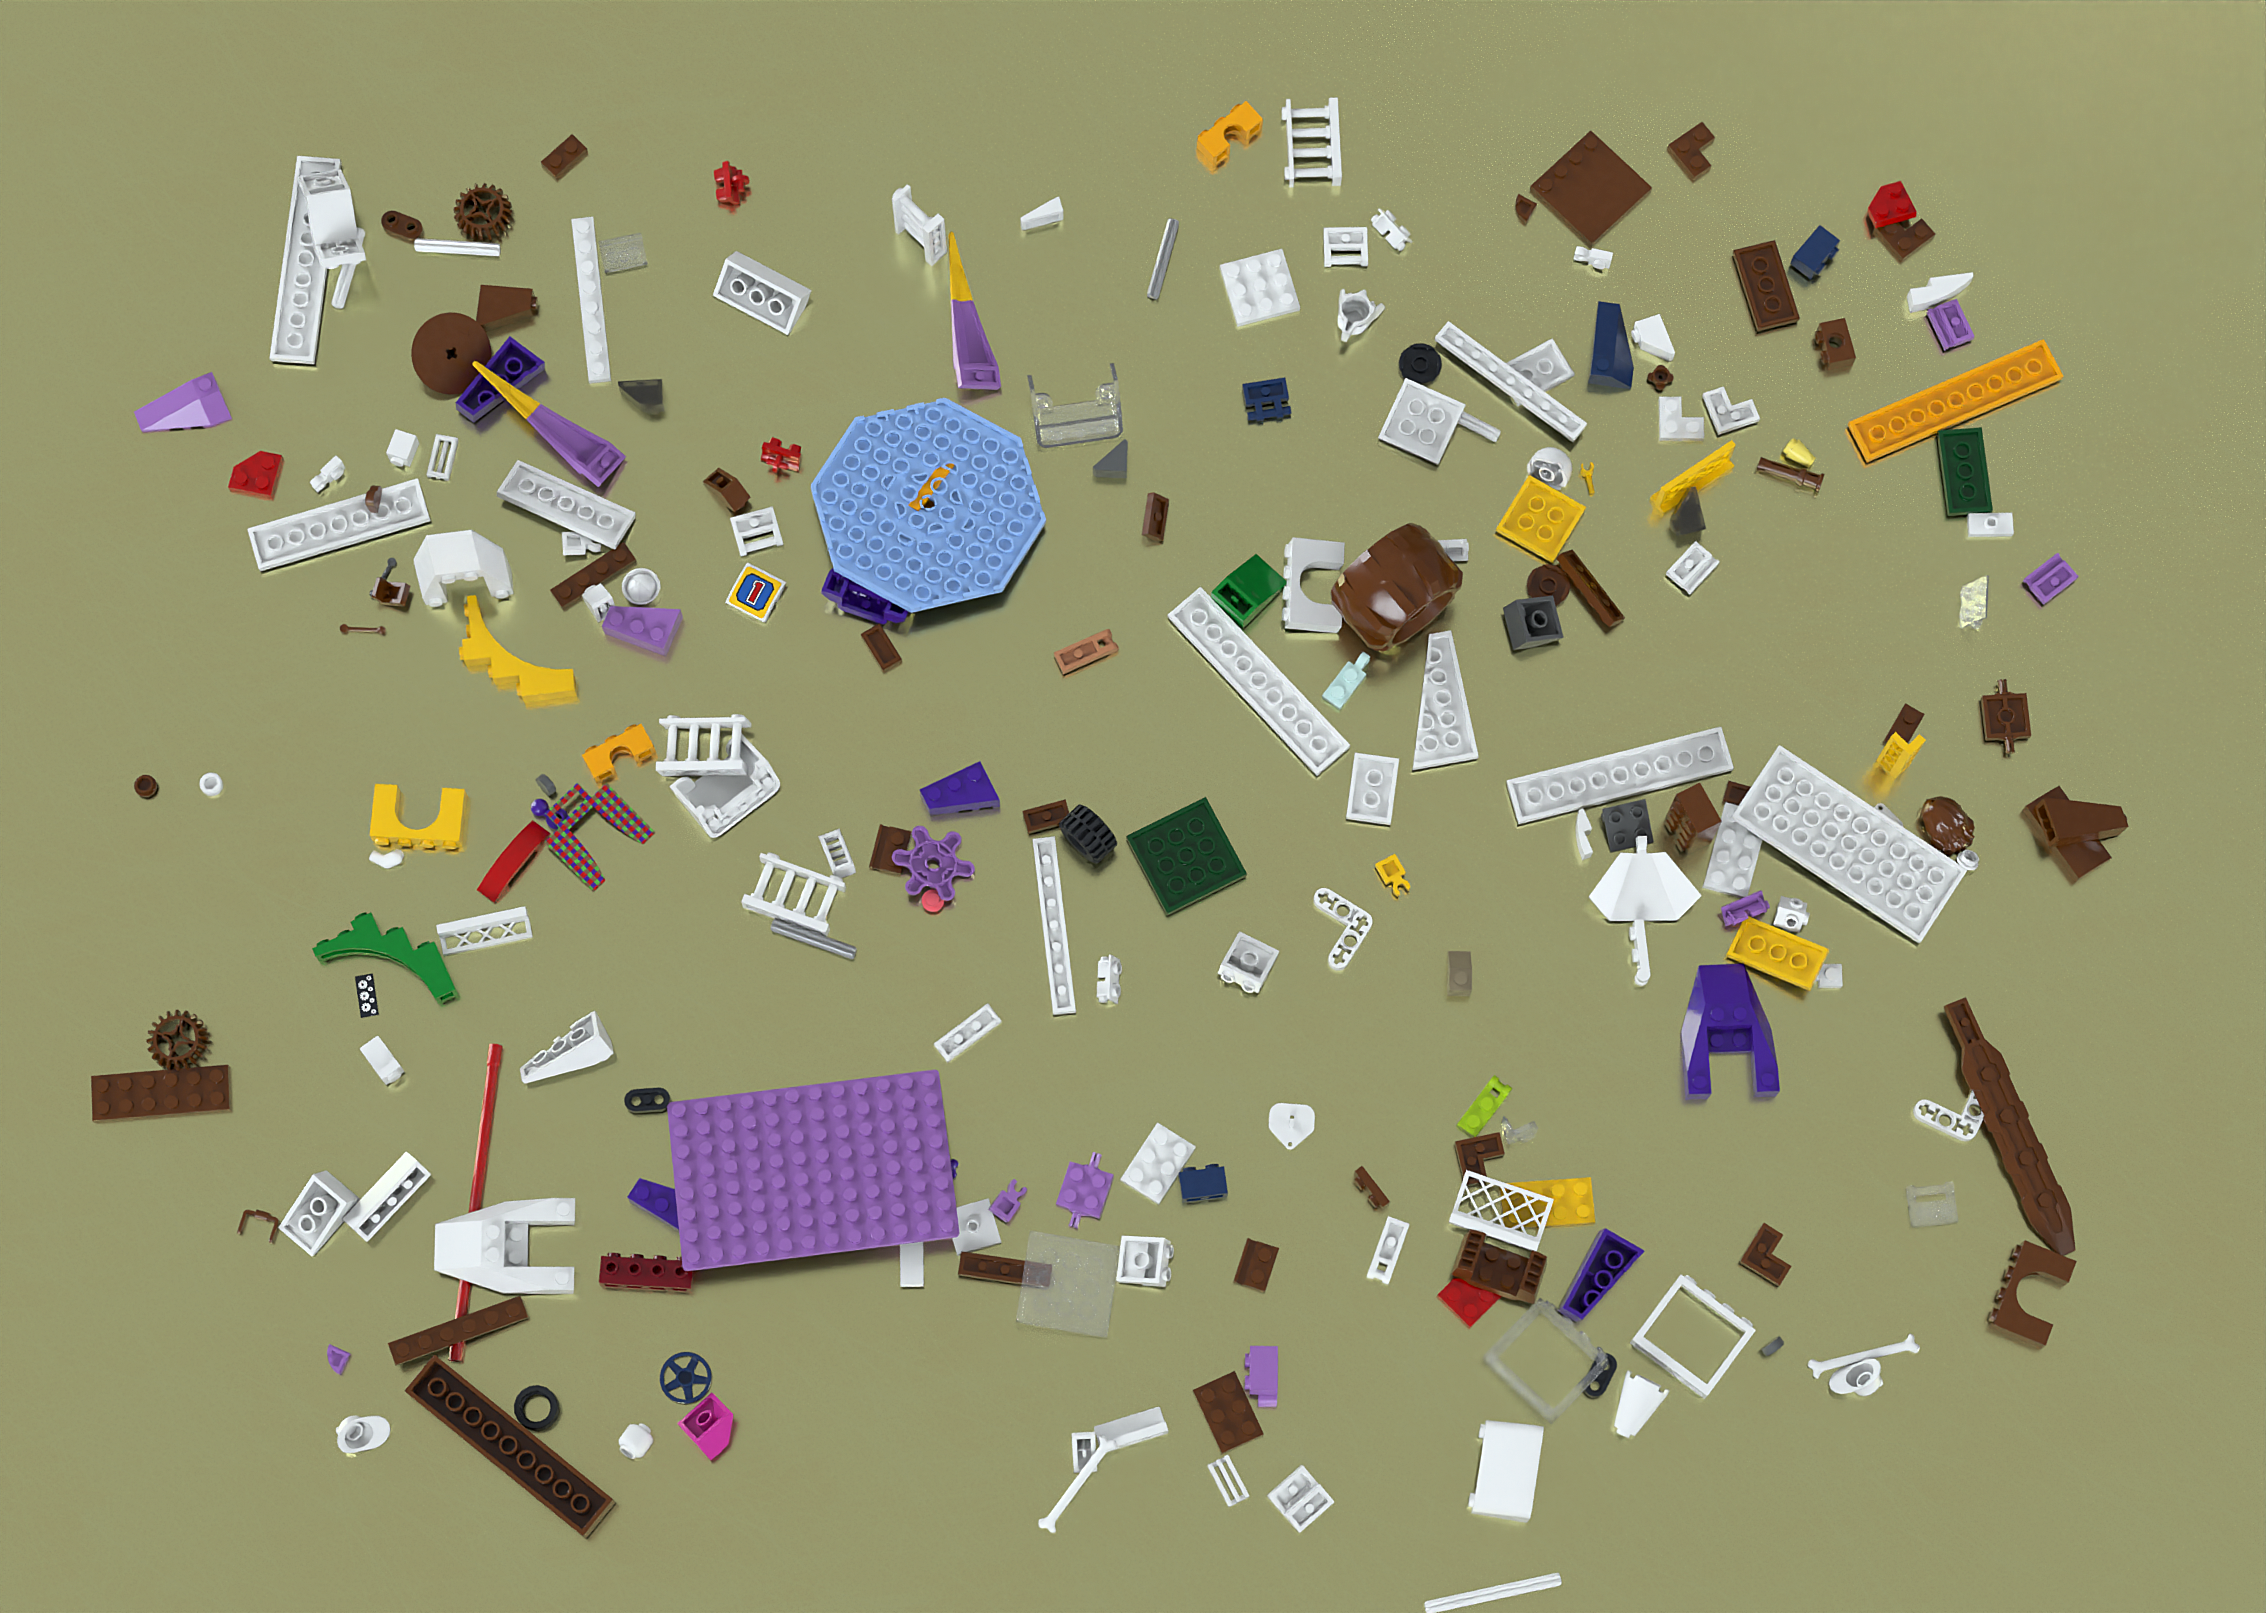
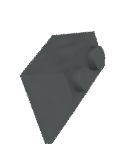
M1553 596L1518 599L1503 607L1513 650L1533 648L1564 638Z

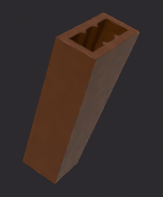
M2044 798L2034 807L2049 848L2118 836L2129 827L2127 817L2123 813L2121 806Z

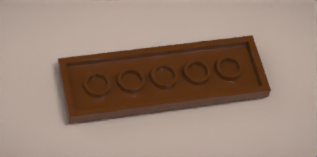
M216 1065L188 1069L180 1068L179 1071L171 1069L91 1076L92 1121L104 1122L231 1111L230 1066Z

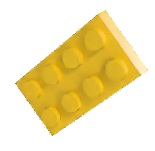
M1748 916V919L1742 922L1727 952V957L1811 991L1829 953V949Z
M1591 1177L1507 1183L1554 1199L1545 1227L1595 1224ZM1499 1186L1500 1197L1504 1196V1193L1501 1187ZM1504 1188L1507 1194L1512 1192V1190ZM1516 1192L1508 1196L1514 1208L1526 1203L1521 1193ZM1526 1195L1528 1201L1534 1199V1198H1532V1197ZM1506 1198L1501 1200L1502 1214L1512 1210ZM1537 1200L1530 1205L1537 1216L1545 1212L1548 1203ZM1528 1205L1516 1211L1521 1223L1534 1217ZM1514 1213L1502 1218L1505 1227L1513 1228L1519 1225ZM1543 1216L1538 1218L1540 1224L1542 1222ZM1536 1220L1523 1225L1524 1229L1539 1228Z

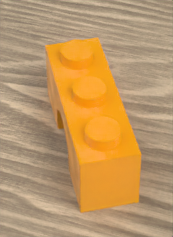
M1247 101L1241 105L1237 104L1231 109L1229 115L1225 118L1220 117L1211 129H1206L1198 135L1197 149L1214 166L1230 153V144L1224 138L1227 134L1232 132L1239 133L1247 140L1262 128L1263 118Z
M633 724L627 727L624 733L618 736L612 735L605 740V743L599 746H591L585 750L582 757L596 783L616 773L612 759L618 752H629L636 762L656 752L642 724Z

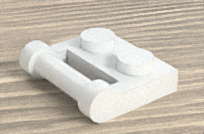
M1367 227L1324 228V267L1361 264V267L1368 266ZM1331 251H1361V256H1331Z
M773 506L730 518L741 556L747 555L748 552L777 545V547L783 545ZM773 531V537L744 544L743 539Z

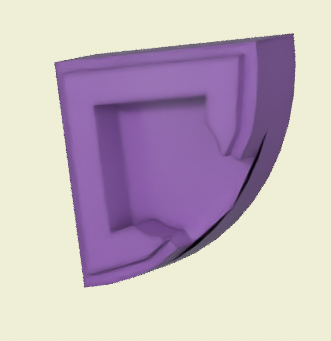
M329 1344L327 1349L329 1364L336 1373L342 1375L351 1354Z

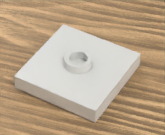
M989 1198L957 1207L960 1234L958 1237L952 1238L957 1256L961 1255V1251L973 1252L1001 1243L994 1215L988 1210L991 1206Z

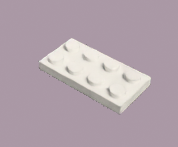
M1726 802L1721 816L1722 823L1717 831L1702 888L1744 898L1749 893L1762 839L1731 819L1738 805Z

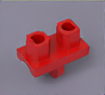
M729 161L722 162V167L714 170L715 181L718 184L724 183L723 188L716 189L717 200L720 202L730 201L734 205L740 204L739 192H743L744 186L749 184V177L743 175L742 170H737L736 167L731 166Z
M772 437L768 443L764 442L762 445L761 460L773 466L772 472L776 474L780 468L798 472L801 462V446L791 444L789 449L782 448V441L780 439Z

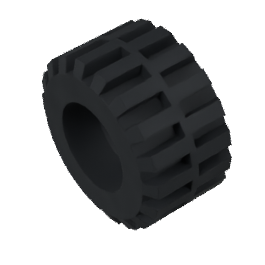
M1078 804L1059 822L1061 832L1069 843L1082 856L1093 863H1099L1117 846L1116 838L1110 828L1097 814L1084 805Z

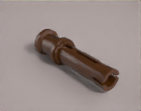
M1763 457L1760 458L1757 471L1796 482V485L1799 487L1803 485L1815 489V492L1818 493L1825 475L1823 473L1819 475L1807 471V468H1793Z

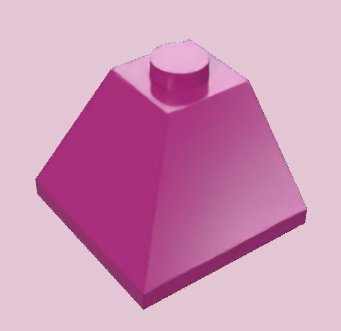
M711 1392L677 1424L700 1450L712 1460L729 1443L733 1413Z

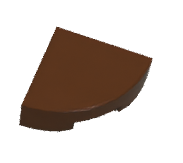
M1518 194L1515 210L1520 220L1527 224L1537 207V203Z

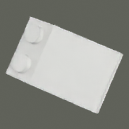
M327 1170L313 1174L278 1228L308 1254L314 1256L344 1222L342 1219L357 1204L360 1198Z

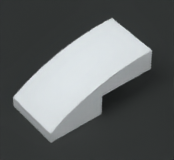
M1583 808L1578 811L1575 831L1579 853L1582 860L1591 857L1593 851L1586 835L1590 834L1592 827Z
M924 1242L900 1245L901 1287L924 1286Z

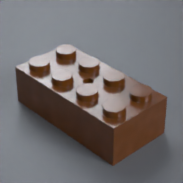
M1701 783L1677 793L1665 817L1667 829L1670 832H1674L1677 838L1675 840L1681 852H1685L1686 856L1710 845L1722 823Z

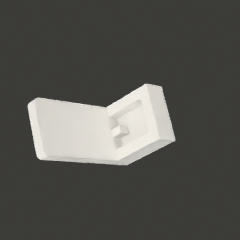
M376 1036L360 1048L386 1085L396 1081L405 1072L379 1036Z

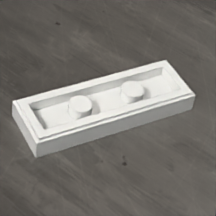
M987 1003L936 1041L934 1046L948 1063L1002 1021Z

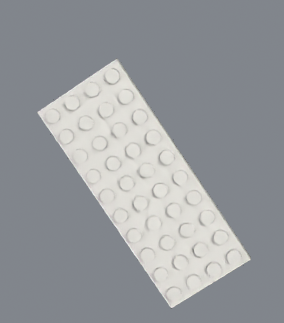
M1780 745L1731 817V819L1917 943L1923 940L1967 869Z

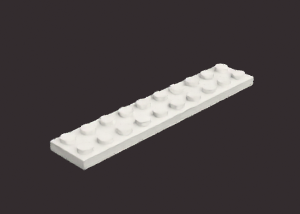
M297 156L270 351L271 361L315 364L327 268H322L313 247L306 201L299 185L298 176L341 169L342 162L340 159Z
M1201 587L1168 614V618L1316 776L1350 748V744Z
M1717 727L1507 780L1506 784L1518 824L1733 771L1734 767L1722 728Z

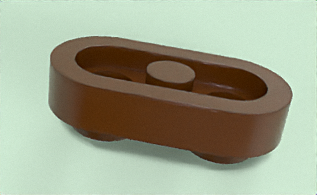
M391 210L384 213L381 218V224L387 233L412 242L423 236L424 229L421 222L413 217ZM394 218L395 221L393 223H389V219ZM410 226H415L414 230H408Z

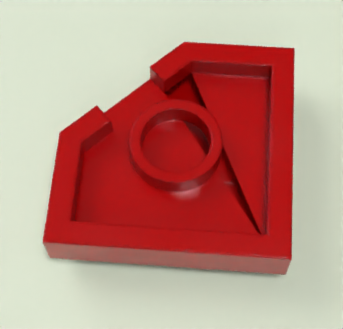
M1901 181L1881 186L1868 207V215L1875 229L1915 218L1917 215V211Z
M259 451L235 465L228 485L229 490L272 498L283 461L282 455Z
M1453 1279L1437 1294V1297L1469 1329L1502 1297L1469 1285L1463 1279Z

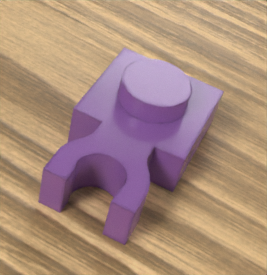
M1015 1179L1011 1180L1008 1184L1007 1192L1004 1190L1000 1191L988 1209L1005 1223L1010 1221L1021 1204L1017 1201V1198L1024 1195L1027 1191L1026 1187H1022L1019 1192H1016L1014 1190V1185L1017 1183Z

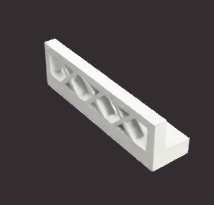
M525 906L436 925L444 956L533 937L529 914ZM525 921L526 933L516 934L511 931L516 923ZM501 927L505 930L501 938L494 939L489 935L493 928ZM477 931L483 937L479 943L473 944L467 938L471 932ZM456 936L461 940L457 947L447 949L445 938Z

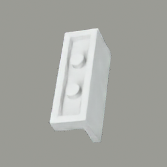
M1155 1407L1095 1426L1094 1431L1099 1445L1100 1435H1105L1108 1440L1116 1441V1448L1107 1451L1110 1452L1167 1434L1168 1428L1160 1407Z

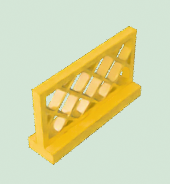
M1731 440L1653 494L1650 499L1661 514L1665 515L1734 469V464L1730 459L1736 444Z

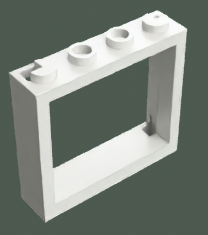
M1680 1275L1630 1344L1705 1399L1756 1330L1752 1328L1753 1324L1744 1317L1740 1319L1736 1316L1733 1308L1725 1303L1721 1305L1715 1300L1716 1296L1707 1289L1703 1291L1697 1287V1282L1688 1275L1685 1277ZM1680 1286L1744 1332V1335L1708 1384L1704 1383L1643 1337Z

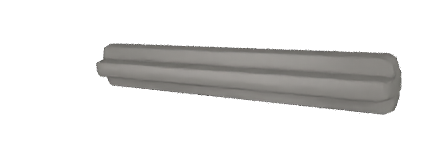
M1170 218L1166 224L1147 292V297L1152 299H1158L1179 226V221Z
M774 919L771 924L773 932L850 959L855 957L857 951L855 946L778 919Z

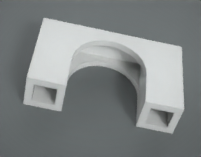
M1293 537L1289 544H1286L1284 556L1288 558V562L1284 567V578L1287 579V586H1284L1283 599L1286 600V608L1284 607L1282 610V621H1285V628L1337 633L1340 630L1342 615L1333 605L1315 603L1308 599L1301 590L1300 576L1302 572L1311 568L1340 570L1344 564L1345 543Z

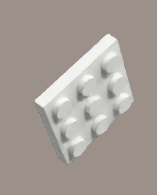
M1282 249L1220 265V271L1237 327L1300 310L1299 301Z
M1405 378L1378 439L1439 465L1466 405Z

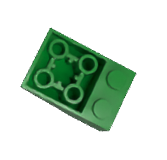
M1255 554L1230 573L1211 592V598L1243 629L1287 585V581L1260 556Z

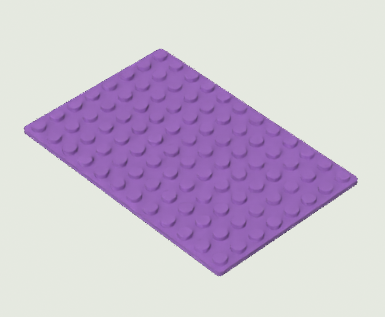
M937 1070L669 1102L667 1105L682 1266L685 1271L956 1238L960 1234L941 1084Z

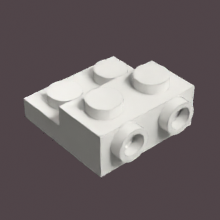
M1239 931L1220 965L1218 974L1221 975L1225 982L1232 983L1234 981L1240 984L1242 989L1248 993L1253 991L1259 993L1280 951Z
M1122 1236L1116 1281L1119 1283L1166 1287V1281L1171 1279V1269L1168 1267V1261L1174 1254L1173 1245H1170L1171 1241L1158 1237Z

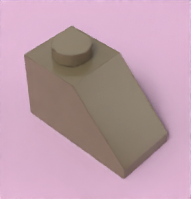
M1448 951L1447 996H1470L1472 992L1471 951Z

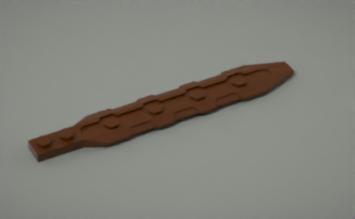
M1966 997L1945 1005L1944 1010L1962 1048V1073L1970 1090L1974 1092L1983 1112L1984 1122L1996 1141L2003 1157L2002 1162L2007 1173L2013 1179L2031 1226L2054 1252L2066 1255L2075 1251L2071 1207L2061 1185H2058L2047 1161L2048 1156L2042 1143H2039L2028 1119L2027 1109L2023 1101L2019 1099L2002 1054L1984 1038Z

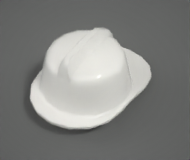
M1866 1359L1844 1366L1831 1376L1829 1381L1830 1388L1839 1394L1855 1392L1860 1396L1871 1395L1878 1387L1883 1385V1380L1880 1376L1881 1365L1876 1359Z
M349 1416L336 1428L338 1447L345 1453H355L379 1447L389 1437V1423L381 1416Z

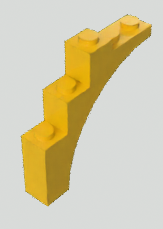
M476 595L467 596V603L464 604L465 617H469V624L466 625L467 639H462L463 646L459 647L460 660H464L467 667L490 664L487 666L489 678H493L495 685L519 682L516 683L517 695L522 697L524 703L577 696L573 669L539 667L522 661L507 652L486 628Z

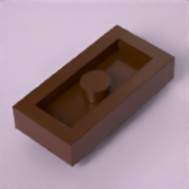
M571 134L541 161V165L557 179L587 153L588 150Z
M1155 492L1148 493L1142 535L1159 542L1164 539L1169 499Z
M1905 703L1883 743L1887 744L1895 732L1909 743L1925 714Z
M1066 799L1022 811L1028 834L1059 826V822L1069 814Z
M1361 1166L1355 1170L1354 1176L1356 1178L1353 1180L1360 1190L1365 1189L1370 1195L1367 1198L1374 1208L1379 1207L1381 1211L1388 1207L1390 1204L1389 1199L1364 1167Z

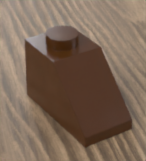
M717 468L703 481L704 485L726 507L734 512L744 507L751 498L737 478L720 468Z

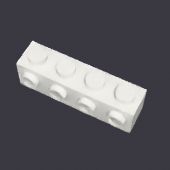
M405 1152L342 1220L368 1242L431 1174L415 1158Z

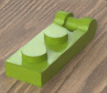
M1496 1075L1490 1079L1456 1125L1472 1138L1478 1136L1513 1089L1508 1084L1505 1086L1499 1081L1500 1078ZM1493 1088L1500 1092L1497 1098L1490 1093Z

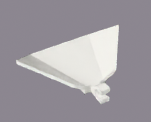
M1637 836L1636 853H1620L1592 891L1589 898L1609 921L1633 922L1639 919H1644V921H1677L1702 895L1666 852L1647 853V836Z

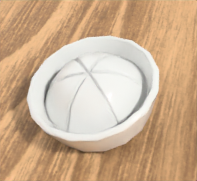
M636 568L630 571L622 582V592L625 598L637 605L652 602L660 591V581L657 575L646 568Z

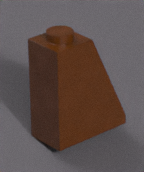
M480 285L476 322L482 326L485 332L531 318L533 317V310H537L538 297L534 295L533 289Z

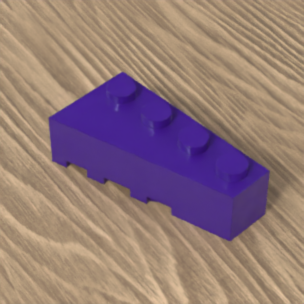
M509 336L485 367L510 385L520 389L545 370V362ZM479 373L455 402L456 410L474 423L505 400V398Z
M639 1178L627 1196L629 1202L679 1232L675 1189Z
M1606 1228L1600 1230L1557 1311L1576 1322L1583 1320L1637 1258L1644 1253V1250Z

